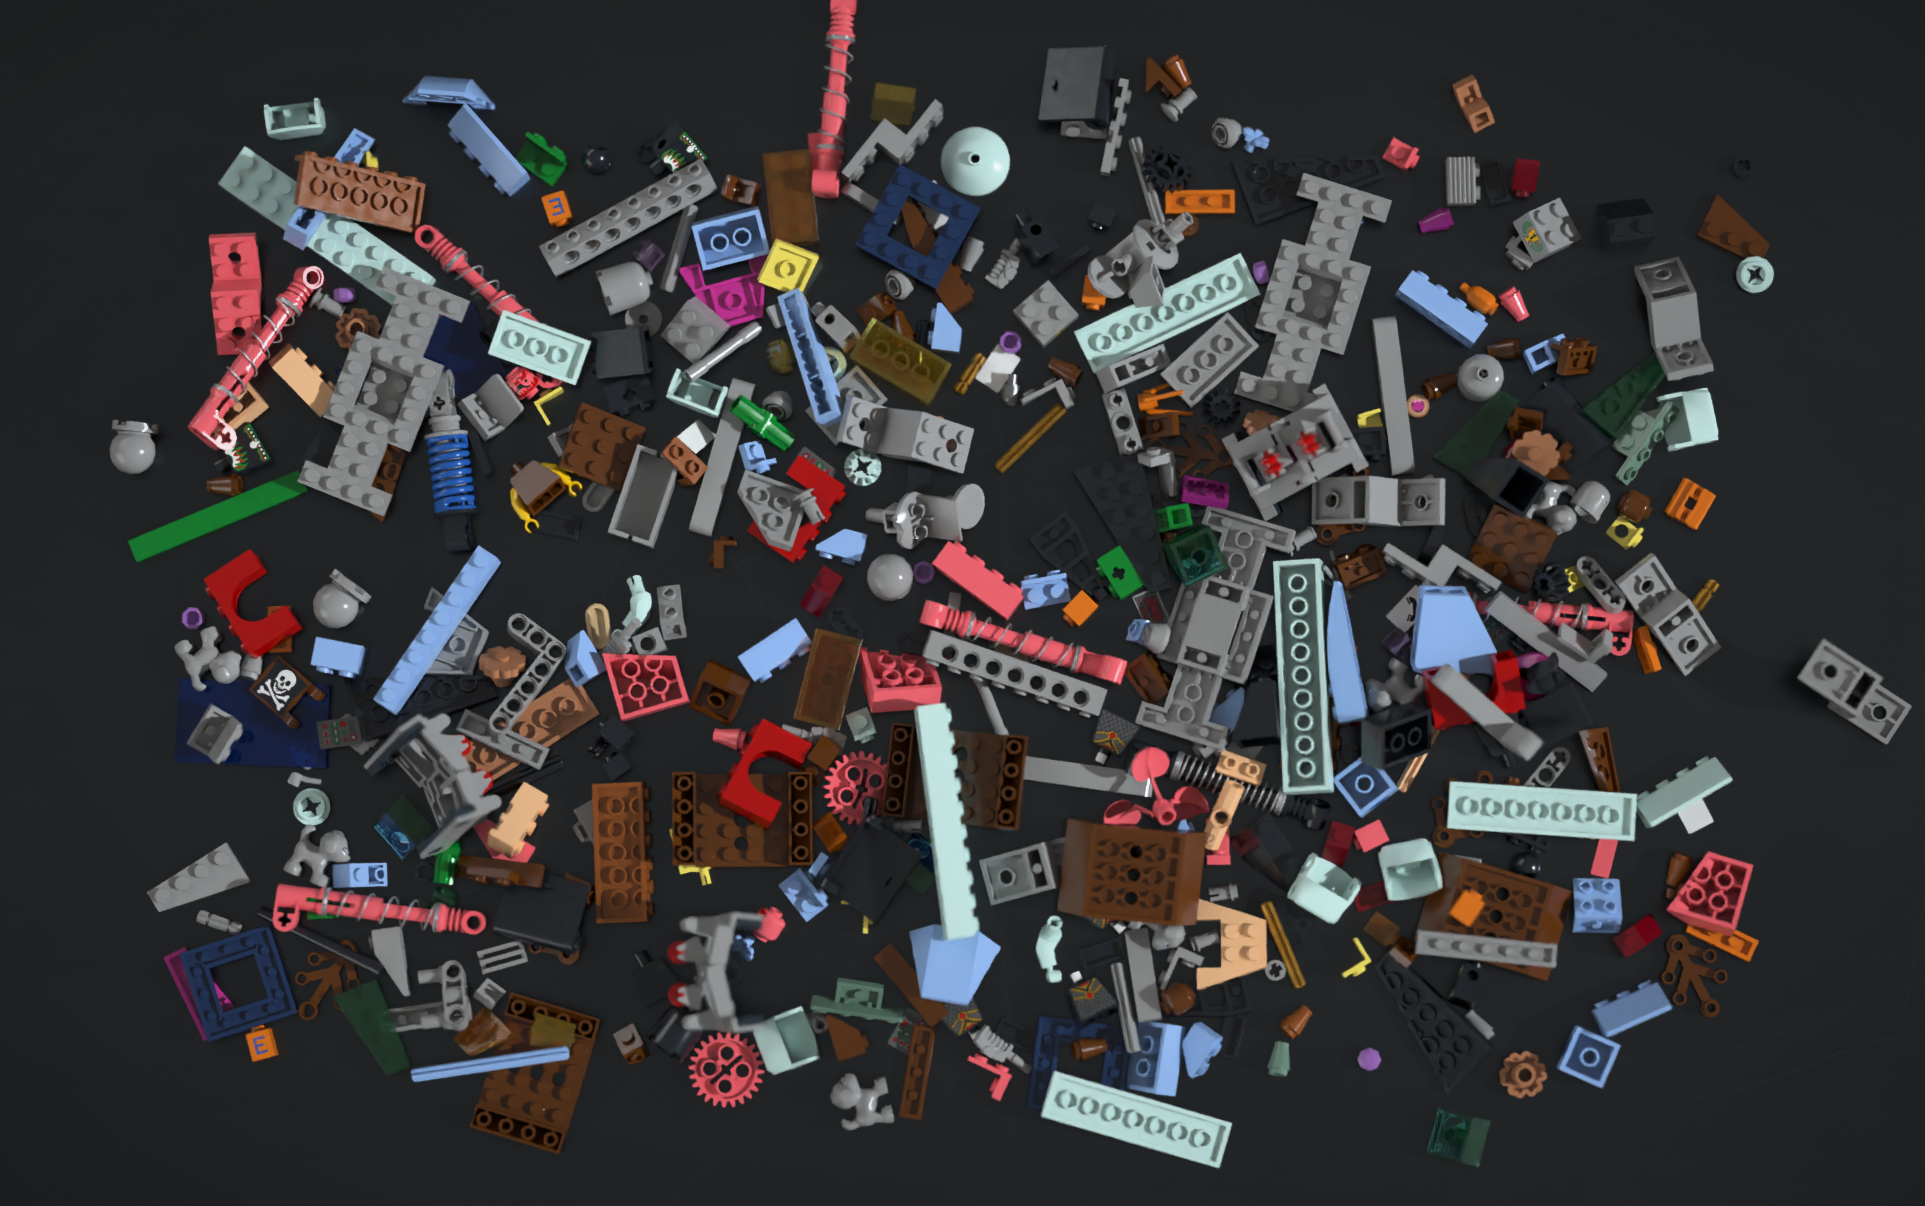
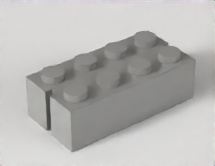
M637 445L608 533L626 540H630V537H633V542L653 549L679 471L662 454L660 456L661 459L658 458V451Z

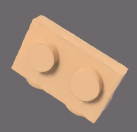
M1223 750L1217 762L1216 772L1259 786L1266 764L1256 759L1240 756L1235 752Z

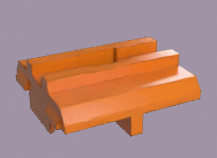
M1683 478L1664 512L1689 528L1697 530L1716 496L1707 489L1693 483V481ZM1688 498L1696 502L1692 510L1684 506Z

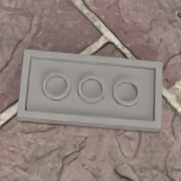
M1227 312L1169 365L1160 376L1174 391L1183 390V394L1178 396L1191 409L1254 352L1259 345Z

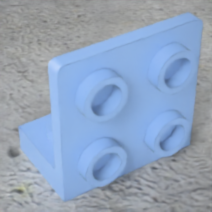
M1574 878L1572 882L1574 898L1572 931L1575 933H1619L1622 921L1619 879Z

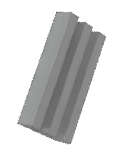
M519 940L477 952L483 974L528 962L523 941ZM519 945V950L484 959L483 955ZM521 954L522 958L518 960H514L490 968L486 967L487 963H491Z

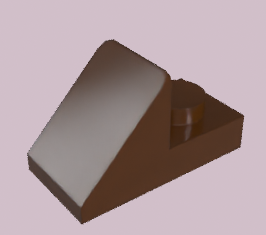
M1149 57L1146 60L1145 96L1159 84V90L1167 98L1171 96L1175 99L1181 94L1182 89Z
M1167 412L1138 418L1140 439L1142 441L1153 438L1170 439L1180 435L1178 412Z
M1568 441L1557 450L1560 453L1558 463L1560 462L1562 465L1572 456L1569 451L1573 446ZM1559 464L1554 468H1549V473L1545 475L1550 480H1567L1571 477Z
M823 735L807 756V760L799 772H812V784L818 786L843 747Z

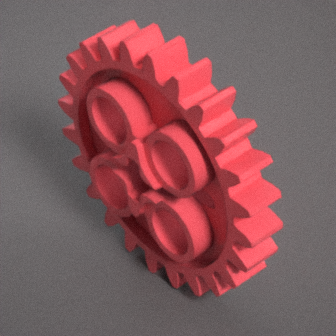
M859 751L858 757L855 752H850V759L846 755H841L842 763L834 760L836 768H828L831 776L823 777L829 781L828 785L822 786V788L828 790V793L824 794L823 798H830L826 807H834L831 812L832 815L840 813L839 821L847 817L846 823L848 825H851L853 820H855V825L857 826L862 818L864 808L862 801L865 797L877 798L879 802L876 815L879 814L882 817H886V815H881L886 778L885 769L887 768V763L880 764L882 757L878 756L873 760V753L871 752L867 754L866 758L864 751ZM852 767L857 770V777L854 780H850L847 775L848 770ZM867 769V774L862 781L863 770ZM875 774L879 778V784L873 788L869 783V779ZM861 785V787L864 788V792L858 793V790L855 789V786ZM843 790L850 792V799L846 803L840 797ZM856 797H858L856 802V808H853L852 805L855 802Z
M719 1032L717 1040L710 1035L709 1044L701 1041L703 1049H694L699 1054L698 1057L690 1058L696 1062L695 1065L689 1066V1069L695 1070V1074L690 1075L689 1078L697 1080L692 1087L699 1086L701 1088L698 1096L703 1093L707 1094L705 1097L706 1102L713 1098L714 1106L719 1101H722V1106L725 1108L727 1101H730L732 1107H735L737 1099L743 1104L744 1095L751 1099L750 1090H759L754 1085L755 1082L762 1083L763 1081L757 1077L758 1074L764 1073V1070L758 1069V1066L763 1064L764 1061H757L756 1059L761 1053H753L752 1050L755 1044L749 1047L746 1045L748 1038H745L742 1042L739 1041V1033H737L734 1039L731 1038V1033L728 1032L726 1038H723ZM726 1046L731 1047L734 1051V1056L730 1060L724 1059L721 1055L722 1049ZM739 1055L743 1056V1058L730 1069L732 1073L730 1076L729 1074H724L714 1084L710 1083V1081L723 1070V1068L721 1067L722 1064L727 1066ZM707 1062H713L716 1065L715 1074L707 1075L704 1072V1065ZM746 1064L749 1067L748 1076L740 1077L737 1074L738 1065ZM726 1079L731 1082L732 1089L730 1092L724 1093L720 1090L719 1083L721 1080Z

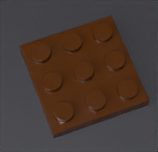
M582 402L579 405L557 468L621 493L637 445H640L645 427Z
M1495 502L1466 560L1496 579L1528 593L1533 583L1532 578L1535 576L1534 571L1542 566L1558 535V531L1527 516L1522 518L1502 504Z

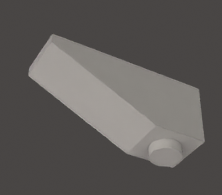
M1161 344L1109 365L1096 372V375L1104 393H1108L1167 368L1172 363L1164 345Z
M402 927L371 930L372 935L368 937L370 949H374L375 955L384 965V968L403 995H412Z

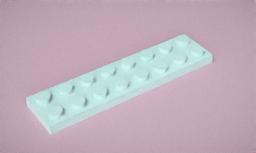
M1241 253L1165 288L1163 305L1136 308L1135 304H1132L1075 331L1074 334L1093 374L1109 365L1127 359L1260 296V292Z
M1450 781L1447 828L1634 841L1637 794Z
M1053 1071L1041 1116L1217 1168L1220 1167L1232 1123L1056 1071Z

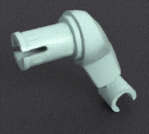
M639 575L633 576L634 582H632L631 577L627 579L632 593L630 600L631 610L622 622L626 628L633 618H638L641 624L634 631V634L648 620L652 605L651 594L645 591L641 576ZM616 629V630L613 631L612 635H613L616 631H619V632L621 633L622 630Z
M1051 916L1047 924L1041 928L1035 949L1041 968L1047 969L1046 979L1050 983H1058L1062 980L1061 971L1053 970L1052 967L1057 964L1054 949L1062 937V921H1060L1058 916Z

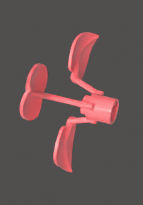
M1148 747L1135 756L1131 765V771L1134 778L1139 782L1147 779L1150 780L1158 798L1153 803V812L1138 804L1132 806L1128 800H1120L1112 803L1106 809L1103 824L1133 827L1139 822L1141 818L1140 811L1150 815L1152 819L1157 818L1162 825H1169L1174 820H1187L1199 814L1209 813V806L1204 795L1193 786H1184L1177 789L1174 793V799L1169 801L1163 799L1153 777H1159L1167 771L1169 758L1164 751Z

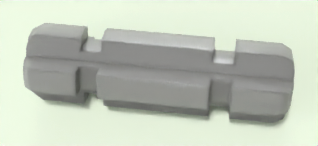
M200 910L198 913L197 922L207 923L210 927L225 932L229 931L233 935L240 934L242 930V924L238 922H230L231 920L215 914L210 915L209 912Z

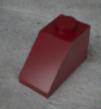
M1517 159L1512 166L1510 193H1515V197L1529 198V195L1535 193L1540 161Z
M824 565L799 606L819 618L844 581V578Z
M1331 821L1321 858L1330 861L1342 869L1355 827Z
M1649 913L1611 939L1623 958H1627L1648 945L1663 932L1651 913Z

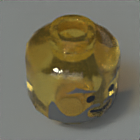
M785 338L769 343L765 356L771 370L780 371L781 374L794 370L793 365L797 363V358L792 342L785 341Z

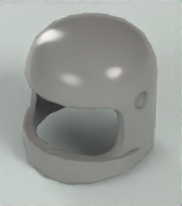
M1589 480L1580 486L1569 504L1583 520L1590 524H1596L1610 502L1611 497L1609 491L1602 484Z

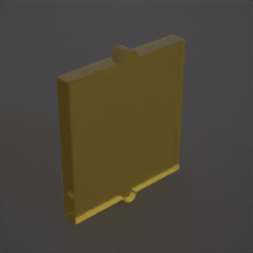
M876 83L874 99L871 100L873 106L870 121L882 122L885 118L892 124L910 126L912 111L915 110L914 98L916 89Z
M537 1013L535 1023L531 1027L530 1045L543 1049L567 1046L570 1054L571 1045L575 1042L576 1024Z

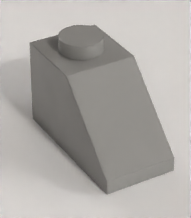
M1149 256L1132 276L1131 285L1128 286L1129 298L1133 299L1136 308L1163 305L1165 286L1153 256Z

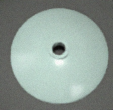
M971 127L960 130L947 141L941 154V169L946 181L956 191L965 195L982 196L991 193L1003 183L1009 171L1010 158L1005 143L998 135L985 128ZM976 155L980 160L977 163H973L971 157Z

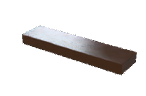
M892 943L873 957L931 1027L935 1026L950 1013L940 1001L921 998L916 972Z
M913 1024L898 1117L921 1120L936 1028Z

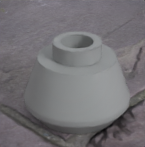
M1218 118L1212 127V135L1215 142L1222 148H1231L1241 138L1242 128L1236 120Z
M891 270L887 274L885 285L888 293L893 298L903 300L913 291L915 279L901 270Z
M774 391L762 402L763 409L772 413L779 421L788 419L792 415V399L785 391Z
M1165 623L1146 626L1142 634L1144 645L1155 654L1163 652L1168 644L1171 630Z

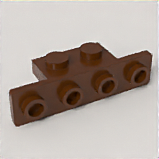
M460 855L455 877L474 880V882L480 884L493 882L504 887H508L510 884L540 888L545 866L535 863Z

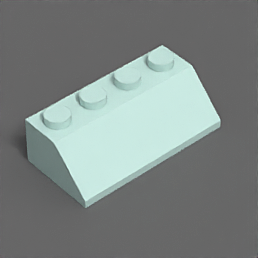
M1705 756L1695 762L1697 767L1689 771L1687 767L1676 773L1677 778L1669 782L1666 779L1655 785L1657 790L1649 794L1648 791H1645L1638 795L1636 812L1645 827L1650 828L1733 781L1717 758L1709 759L1708 756Z

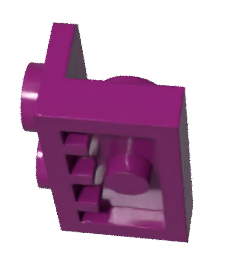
M1184 475L1180 487L1181 501L1227 510L1229 483Z

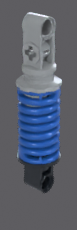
M448 369L442 371L429 403L431 418L428 419V423L431 425L432 431L425 436V440L430 448L427 454L431 457L428 462L432 466L430 468V473L432 474L431 482L434 483L432 490L435 492L433 499L436 501L434 503V518L443 519L446 549L448 553L473 550L474 539L471 531L470 515L478 513V509L474 505L475 496L473 494L464 495L474 490L473 485H466V483H471L473 478L465 476L471 474L472 469L470 467L464 468V466L470 465L471 461L470 459H463V457H468L470 452L462 450L469 446L468 431L460 430L459 427L461 417L457 415L454 377L452 371Z

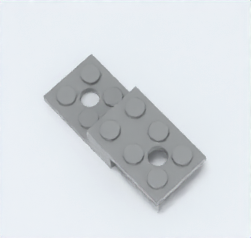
M935 99L907 135L884 118L842 171L843 180L850 183L853 180L857 182L865 172L863 171L864 166L867 163L872 164L879 155L878 149L898 165L903 162L908 163L915 154V146L917 144L922 145L929 136L928 130L931 126L936 127L943 119L942 104Z
M1387 543L1381 551L1385 563L1392 567L1398 565L1403 569L1402 573L1411 579L1416 577L1423 581L1421 585L1444 586L1454 569L1457 570V576L1465 581L1471 579L1477 583L1475 587L1486 594L1489 591L1493 593L1501 584V581L1443 544L1437 549L1427 567L1390 543Z
M1650 553L1615 581L1644 626L1647 625L1649 632L1660 640L1684 676L1721 648L1690 599L1675 587L1654 554ZM1650 580L1649 587L1642 590V584ZM1695 639L1693 647L1686 649L1688 641Z
M1065 837L979 860L991 905L1060 887ZM1006 870L1012 874V881L1010 883H1006L1003 879V873Z

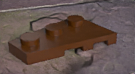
M1718 194L1715 196L1696 236L1743 259L1755 256L1764 258L1770 245Z
M388 444L372 487L393 495L407 453L399 447ZM367 510L381 522L384 521L385 516Z
M1608 727L1579 731L1599 791L1620 793Z

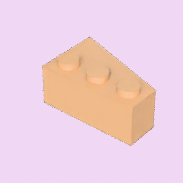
M288 343L269 361V364L321 417L327 409L335 385L331 381L326 383L321 378L323 375L322 371L315 364L310 366L305 361L307 356L298 347L294 349Z
M250 382L245 386V393L238 395L237 404L229 408L221 419L235 432L246 423L252 422L269 408ZM212 432L210 435H219L221 437L222 434Z
M523 782L511 800L506 812L500 816V821L495 829L492 828L489 832L487 845L512 859L514 854L519 855L525 845L523 839L526 834L531 835L537 826V823H535L538 815L543 816L549 806L546 803L548 795Z

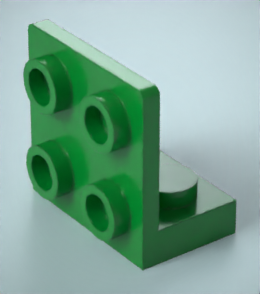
M526 132L525 137L528 141L515 159L520 165L553 187L568 166L565 160L566 156L556 146L553 145L551 148L547 146L548 143L538 133L530 134Z

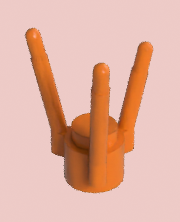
M1167 383L1137 394L1140 412L1146 411L1147 416L1167 412H1178V416L1194 415L1193 412L1154 409V407H1158L1157 400L1183 394V390L1156 395V392L1170 387Z

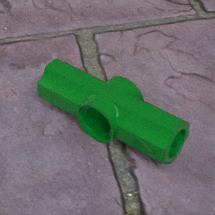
M739 395L730 405L729 412L747 424V428L758 437L765 438L781 451H785L794 441L795 435L777 422V418L772 413L757 407L743 395Z
M460 837L446 851L435 854L436 864L433 882L454 885L456 862L459 860L461 850Z

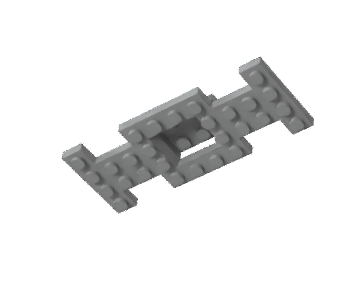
M1303 173L1296 196L1316 201L1318 205L1305 246L1288 240H1282L1255 325L1257 329L1276 334L1264 377L1261 378L1241 372L1234 392L1239 396L1291 412H1295L1317 400L1314 394L1307 391L1320 350L1324 349L1340 355L1344 354L1371 266L1349 260L1362 217L1385 223L1392 200Z
M383 266L375 288L396 296L379 339L357 331L323 416L344 425L328 468L306 460L297 481L381 516H385L393 495L372 487L387 446L391 444L406 451H411L444 368V365L423 357L439 316L441 314L462 323L470 303L469 300ZM371 362H373V364H372V366H371V369H370V371H369V374H368V376H367V379H366V381H365V384H364V386H363V389H362V391H361V394H360V396H359V399H358V401H357V404L355 405V402H356V400H357V397H358V395H359V392H360V390H361V387H362V385H363V382H364V380H365V377H366V375H367V372H368V370H369V367H370V365H371Z
M1207 506L1201 527L1222 534L1215 554L1224 565V568L1189 585H1185L1182 580L1168 622L1171 630L1170 638L1164 651L1157 655L1158 659L1178 664L1164 708L1142 701L1135 723L1223 751L1230 728L1209 722L1223 679L1243 685L1246 684L1274 597L1253 590L1266 549L1268 547L1289 554L1296 531L1225 509ZM1241 611H1244V612H1243V615H1242V618H1241V621H1240V624H1239V627H1238V630H1237V633H1236V636H1235V639H1234V642H1233V645H1232V648H1231V651H1230V654L1228 655L1227 653H1228V650H1229V647H1230V644H1231V641H1232V638H1233V635H1234V632H1235V629H1236V626H1237V623H1238V620H1239Z

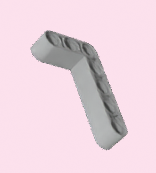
M520 613L513 614L509 618L507 632L510 637L535 654L537 658L491 716L488 730L496 738L504 737L563 663L566 654V648L562 642ZM520 622L524 628L522 630H515L512 624ZM532 636H539L543 642L534 644L530 638ZM556 649L561 653V656L553 658L549 655V651ZM543 667L547 670V674L539 676L536 674L535 669ZM529 685L533 688V692L526 694L521 690V687ZM509 703H516L519 706V710L512 712L507 708V705ZM495 721H502L505 724V728L498 730L494 728L493 723Z
M1445 663L1431 679V682L1497 741L1525 760L1529 761L1543 744L1536 735L1511 720L1449 664Z

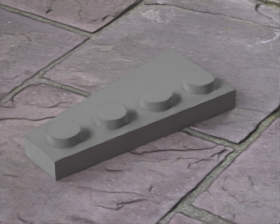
M1120 78L1100 172V175L1109 177L1110 171H1115L1117 158L1113 157L1115 148L1120 149L1122 135H1118L1120 126L1124 127L1127 113H1123L1124 104H1129L1131 91L1127 90L1128 79Z

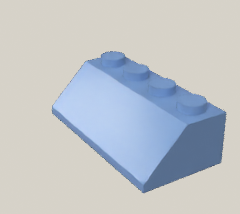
M465 103L449 122L448 126L451 131L448 134L456 143L461 141L466 146L463 151L472 161L476 158L482 164L478 168L487 178L491 175L496 180V183L493 185L502 195L506 192L511 197L531 178Z
M1412 270L1395 296L1470 349L1488 323L1484 321L1486 318L1477 311L1472 313L1465 308L1467 304L1457 297L1453 299L1448 296V291L1441 285L1436 284L1434 286L1428 281L1429 277L1418 270L1416 273Z

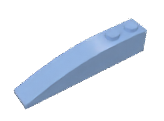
M354 128L335 155V158L338 159L337 162L343 164L344 161L355 162L358 164L357 167H359L366 156V151H369L375 139ZM299 207L287 223L283 239L304 250L328 216V213Z
M796 288L777 298L816 422L829 427L841 421L844 406L819 333L800 289Z
M1335 581L1330 601L1327 628V656L1331 682L1328 684V692L1330 697H1334L1335 706L1332 707L1334 719L1344 725L1361 721V719L1369 717L1343 584L1340 581Z

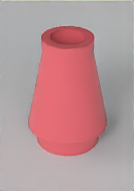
M1511 287L1499 295L1500 303L1517 322L1529 316L1520 291L1516 290L1515 287Z
M715 728L713 742H718L739 751L744 743L747 744L748 732L743 731V728Z

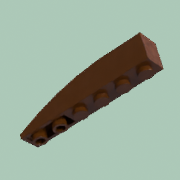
M908 197L901 210L907 235L913 250L928 257L937 240L935 237L938 233L932 223L927 225L923 217L926 214L920 204L915 206L911 197ZM956 262L950 264L938 288L934 289L950 314L973 301L972 295L974 294L968 281L964 283L960 278V275L963 273Z

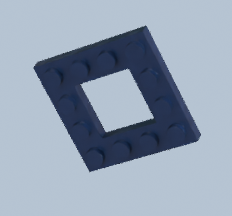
M899 164L855 246L928 286L937 289L981 208ZM908 197L949 218L928 257L887 236Z
M269 924L179 953L208 1043L298 1013ZM254 954L268 998L223 1013L209 969Z
M1039 1015L1027 1108L1043 1109L1053 1071H1056L1059 1044L1060 1042L1071 1043L1076 1041L1077 1038H1105L1107 1052L1104 1055L1101 1085L1124 1091L1129 1053L1126 1051L1122 1026L1094 1023L1078 1031L1074 1020Z

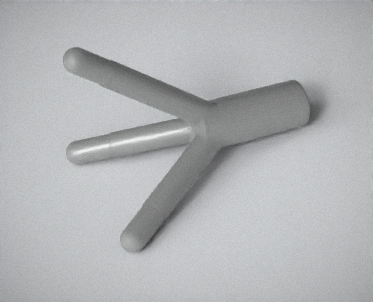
M1330 550L1331 562H1333L1336 558L1334 551ZM1323 565V570L1332 580L1324 579V583L1333 587L1335 581H1340L1337 570L1333 568V575L1328 567ZM1344 590L1345 599L1347 602L1353 597V595L1350 591Z

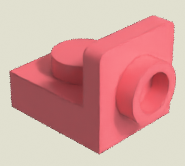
M1393 138L1382 159L1406 172L1409 167L1413 169L1419 159L1416 153L1419 149L1416 147L1413 149Z

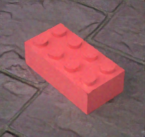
M948 541L932 563L936 570L1005 621H1008L1023 601L1022 589L1012 582L1010 585L1002 581L1004 576L995 569L987 570L984 567L985 562L976 555H973L971 558L966 554V548L957 541L953 544Z

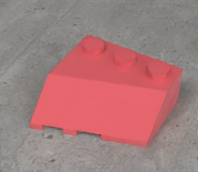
M859 647L862 684L871 713L915 710L917 706L940 704L942 685L935 665L926 663L927 658L910 653H903L901 656L889 654V650L881 649L880 653L867 651V647Z
M602 653L620 718L623 722L690 702L676 656Z
M1707 852L1689 880L1667 908V911L1687 924L1732 937L1753 865Z

